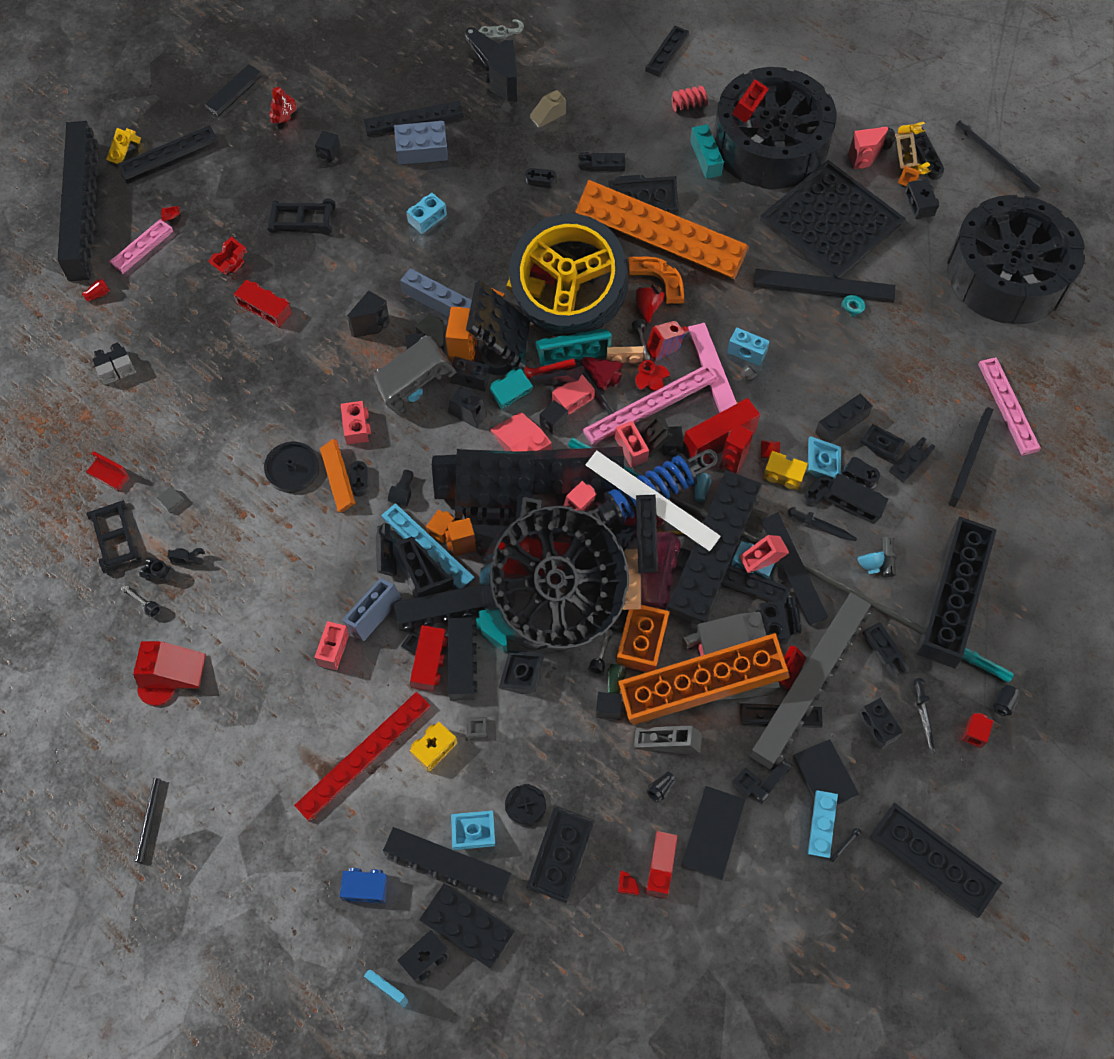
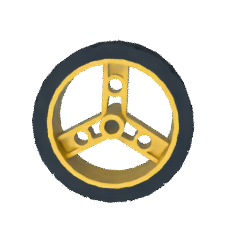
M559 214L536 223V226H532L522 235L515 246L517 248L514 249L510 260V283L522 312L534 326L556 336L573 335L579 332L584 333L602 328L617 315L628 291L626 260L623 248L617 237L605 224L580 214ZM580 241L588 243L600 251L573 261L570 258H563L550 247L562 242ZM549 258L552 259L550 262H545ZM534 263L558 280L553 310L538 303L529 292V276ZM593 264H598L595 268L591 267ZM587 268L586 271L578 274L577 270ZM611 272L610 281L603 294L591 305L574 311L576 295L581 287V283ZM564 299H568V300H569V301H568L567 303H565V304L561 303Z

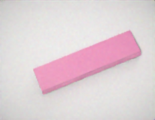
M159 219L109 261L110 265L121 274H124L174 232L172 227Z

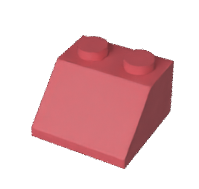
M888 127L854 132L848 153L853 169H863L871 166L882 151Z

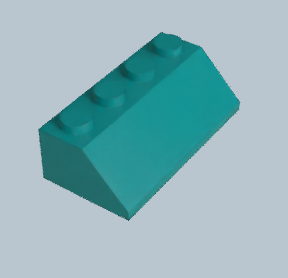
M595 329L589 332H579L567 336L561 335L556 338H544L536 341L539 365L542 367L569 359H578L580 362L584 356L596 359L606 357L607 347H611L612 335L607 329Z

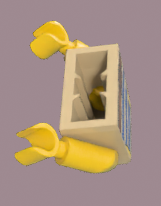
M919 122L902 125L898 128V134H895L900 169L908 166L921 171V175H925L931 171L927 168L930 166V163L926 162L922 165L917 163L913 133L925 132L926 130H923L921 127L925 123Z

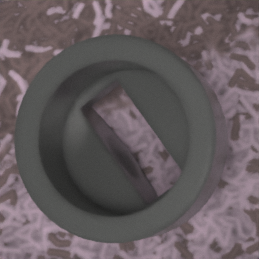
M749 364L741 371V376L745 377V380H751L757 375L756 371Z

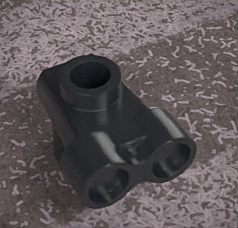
M149 557L145 567L141 568L139 576L148 580L153 578L169 582L174 574V569L167 566L162 560Z

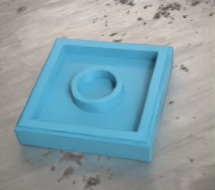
M371 969L366 972L364 977L372 985L405 1008L408 1004V999L403 993Z

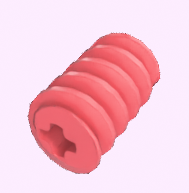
M698 86V88L692 87V89L686 88L685 91L681 89L679 93L678 91H673L672 107L675 112L677 107L680 111H683V106H685L686 110H689V105L695 109L696 103L699 108L702 106V102L705 106H708V97L703 86Z

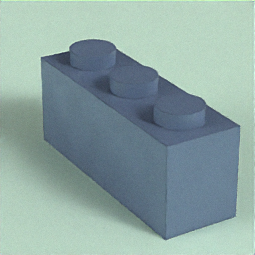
M380 577L342 619V622L347 626L351 635L365 641L392 611L394 602L400 601L402 597L394 584Z

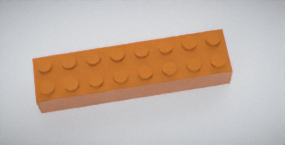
M776 633L618 682L628 719L632 725H636L788 679L790 676Z

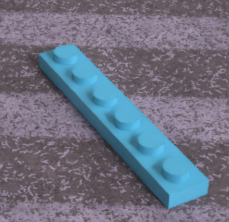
M396 503L381 515L382 519L387 524H390L403 539L412 536L429 553V556L435 562H438L448 575L454 578L453 586L456 589L466 588L475 581V577Z

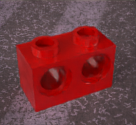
M754 79L732 114L747 123L769 88Z

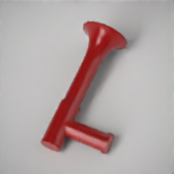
M569 359L538 368L525 366V375L530 381L532 377L539 374L576 367L575 359Z

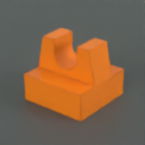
M905 166L898 183L907 186L908 182L918 180L921 171Z

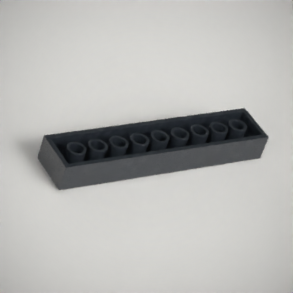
M87 121L66 122L57 261L68 281L90 280V273L93 270L91 258H93L91 244H94L92 230L95 229L93 216H95L94 203H96L94 189H97L95 176H97L96 163L98 162V155L96 150L99 149L98 140L94 139L93 129L89 127Z
M622 446L517 451L535 452L533 495L570 493L582 481L586 485L592 486L595 492L619 490L618 487L587 467L586 464L594 453L598 451L624 469ZM457 454L435 455L432 457L431 465L435 500L455 499Z

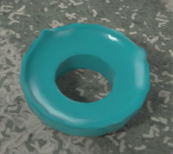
M855 295L846 296L841 304L842 308L844 307L851 317L861 314L865 310V302ZM849 304L856 305L857 309L851 308Z

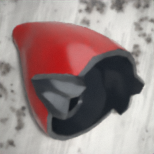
M653 284L651 287H639L636 290L637 307L646 323L651 322L652 315L662 304L665 295L660 287H656Z

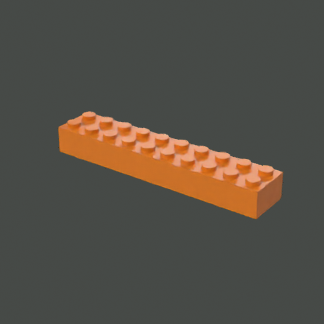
M588 180L575 211L577 214L596 219L608 228L734 280L749 249V246L743 242L591 180Z

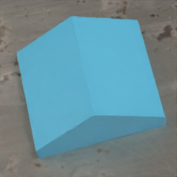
M810 436L808 438V471L817 479L823 476L833 479L837 473L841 474V447Z
M493 810L451 814L453 850L495 846Z

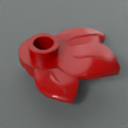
M645 360L639 365V373L635 377V382L640 390L648 386L649 389L657 391L663 388V378L670 376V373L666 367L655 365L651 360Z

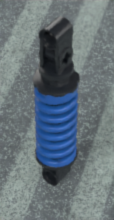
M705 450L687 459L683 454L679 453L673 457L671 462L666 461L663 463V466H656L654 471L649 470L645 473V476L639 475L637 479L666 499H669L670 493L668 489L674 495L679 493L677 484L683 490L696 486V475L714 466L717 463V454L712 450ZM705 454L710 457L709 464L703 461ZM613 489L605 492L604 501L595 503V509L593 508L587 511V513L599 519L607 527L611 526V523L615 521L619 525H623L626 517L634 518L636 500L620 489Z

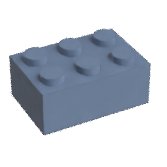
M444 121L394 125L398 165L448 160Z

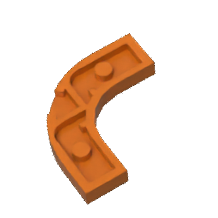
M628 257L629 275H650L660 279L665 288L666 304L684 303L683 281L676 268L673 269L666 264L667 261L656 257Z

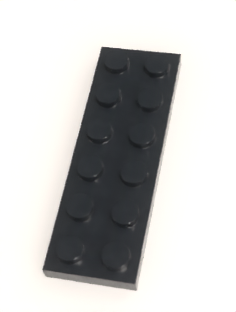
M896 803L892 804L869 836L976 918L982 915L1002 885L1001 881Z

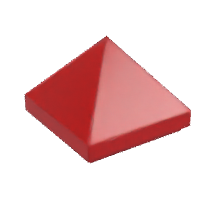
M761 441V458H770L772 451L780 453V441Z

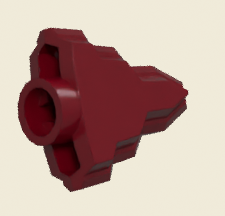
M584 356L580 361L584 369L591 373L592 379L597 382V387L603 391L607 390L610 385L616 387L623 376L620 372L624 365L622 362L607 359L598 360Z

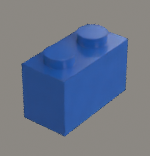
M349 868V871H343L340 898L342 901L385 904L388 877L382 870L372 869L370 872H362V869Z

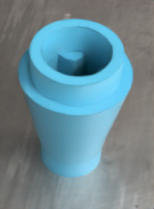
M699 473L696 475L697 485L694 486V500L705 502L712 480L709 474Z

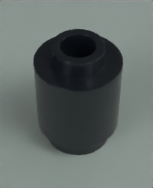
M1006 685L1002 688L993 703L995 712L1001 716L1012 715L1020 700V691L1011 685Z

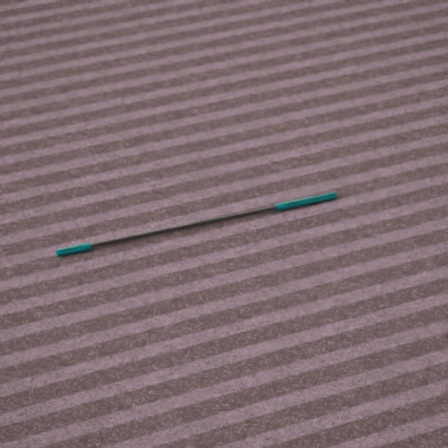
M571 438L568 446L572 449L592 448L575 438ZM624 465V470L637 478L639 475H642ZM669 491V499L706 518L707 511ZM745 531L742 535V538L753 544L760 541V539ZM803 563L807 573L848 595L850 592L870 603V607L922 634L924 627ZM967 647L965 648L963 659L967 663L974 664L1006 682L1012 680L1014 676L1012 672L980 656L978 652L972 651Z

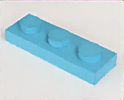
M818 790L815 793L808 846L809 855L830 858L838 794Z

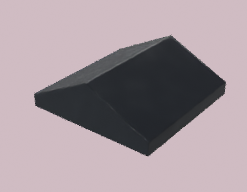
M584 366L547 372L535 376V379L545 386L576 382L582 375Z
M872 424L860 443L895 460L905 440Z
M509 651L499 688L519 694L535 692L545 654L540 652Z

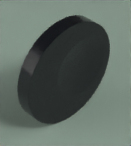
M295 441L285 442L269 452L264 462V472L268 482L275 489L286 493H294L308 488L316 480L319 473V461L316 453L310 446Z

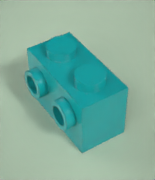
M520 368L517 371H510L503 380L497 379L491 384L489 393L502 410L530 393L533 386Z

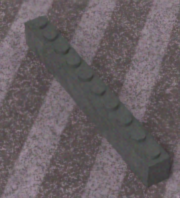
M850 592L750 754L751 758L770 770L774 764L779 765L784 757L781 753L784 747L789 749L794 740L791 737L793 732L796 731L798 733L804 724L801 721L804 714L809 716L814 707L811 704L812 701L820 698L824 691L821 689L823 683L828 685L834 675L831 673L833 667L836 669L839 667L843 660L840 657L842 652H848L852 645L850 639L852 636L857 637L862 629L859 626L861 621L866 622L871 612L868 611L871 606L870 603Z

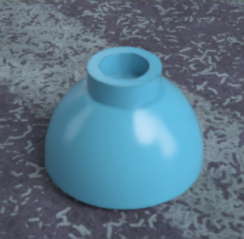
M878 551L861 555L857 560L862 568L868 570L869 574L880 572L885 556L884 552Z

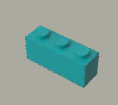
M709 125L692 127L690 142L705 178L722 176L724 161Z

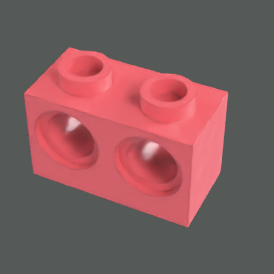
M363 401L341 404L346 444L369 442L368 435L371 434L370 423H366V419L369 418L368 407L364 408Z
M327 621L314 657L318 666L337 671L349 637L347 626Z

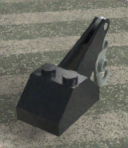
M513 19L512 22L517 23L519 27L512 29L506 28L503 25L483 26L479 30L468 27L465 30V38L486 66V71H489V73H486V81L490 83V90L507 101H517L513 40L503 39L511 35L520 34L524 29L523 22ZM500 39L503 41L498 44L493 40Z

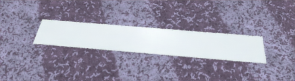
M596 451L587 462V467L635 500L636 495L656 494V514L708 551L713 548L721 537L600 452Z

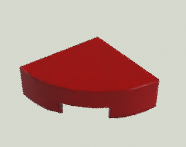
M179 206L162 208V221L177 217L180 214Z
M620 870L618 893L639 896V887L635 879L629 873Z

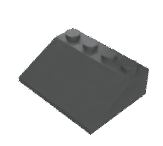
M760 612L741 613L697 625L704 655L766 636ZM779 682L718 700L771 695L780 687Z

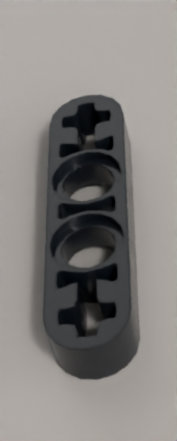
M926 132L919 133V135L913 133L916 154L921 164L930 163V166L927 167L931 170L927 173L928 177L933 180L940 179L944 172V166ZM919 144L926 145V148L919 147ZM926 156L932 157L933 160H932V161L926 160L925 157H926Z

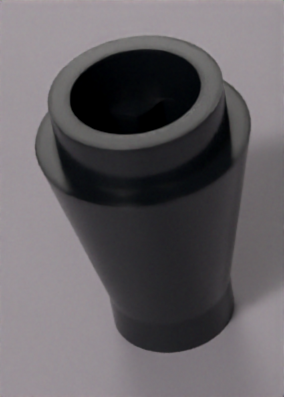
M666 772L663 776L649 784L646 791L648 796L655 802L664 800L671 786L676 781L675 776L670 772Z

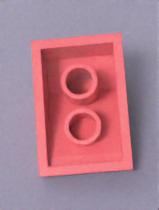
M522 412L490 429L505 451L552 450V443L548 437Z

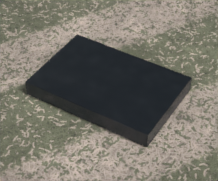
M830 739L793 755V759L814 799L817 790L838 794L836 806L859 796Z

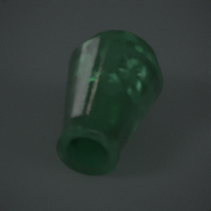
M610 664L607 669L608 693H620L618 681L624 680L626 676L625 666Z

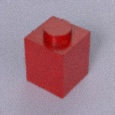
M973 713L968 719L962 741L982 748L988 742L994 720L988 719L984 714Z

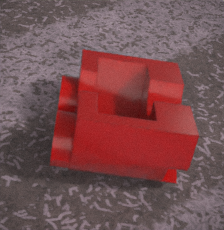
M231 236L223 243V250L220 253H214L208 261L225 275L228 272L235 273L245 262L243 260L244 253H247L246 247Z

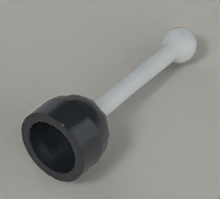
M611 629L605 632L606 636L599 657L592 659L588 669L594 674L601 675L604 673L605 661L602 657L609 637L613 634Z

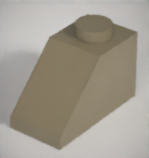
M558 90L543 96L530 114V118L539 128L566 114V99Z

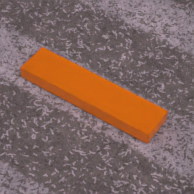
M332 439L323 445L320 451L337 511L343 513L356 503L338 441Z

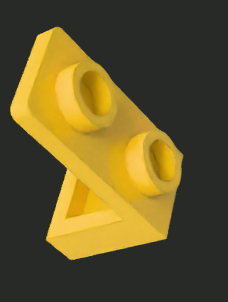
M117 128L107 160L115 164L123 162L130 141L139 144L141 137L136 136V131L126 128L124 131Z

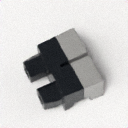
M118 342L110 346L111 352L106 354L101 349L94 351V358L92 360L103 385L119 380L114 366L120 378L136 373L124 346L121 347Z

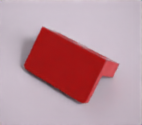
M93 451L91 455L95 461L86 471L87 475L119 492L129 479L125 468Z

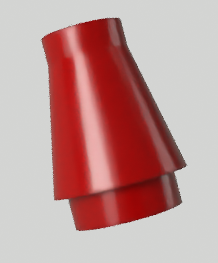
M101 279L96 280L82 295L87 302H90L91 300L108 295V292L111 290L106 282Z

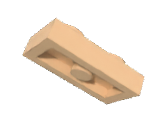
M643 346L607 347L606 358L610 361L616 360L622 363L635 364L643 362Z

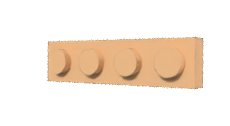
M627 549L624 551L629 571V587L622 610L641 609V574H638V549Z

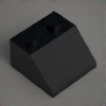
M368 291L347 315L353 337L380 333L390 322L386 300L371 291Z

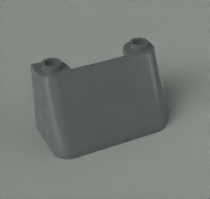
M423 336L417 343L383 368L376 370L373 378L386 405L399 415L405 411L403 403L409 402L408 396L434 377L441 379L440 375L447 374L450 378L457 371L438 342L432 336Z

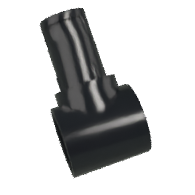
M404 470L399 483L396 486H391L388 502L408 506L411 498L409 486L414 477L412 471Z

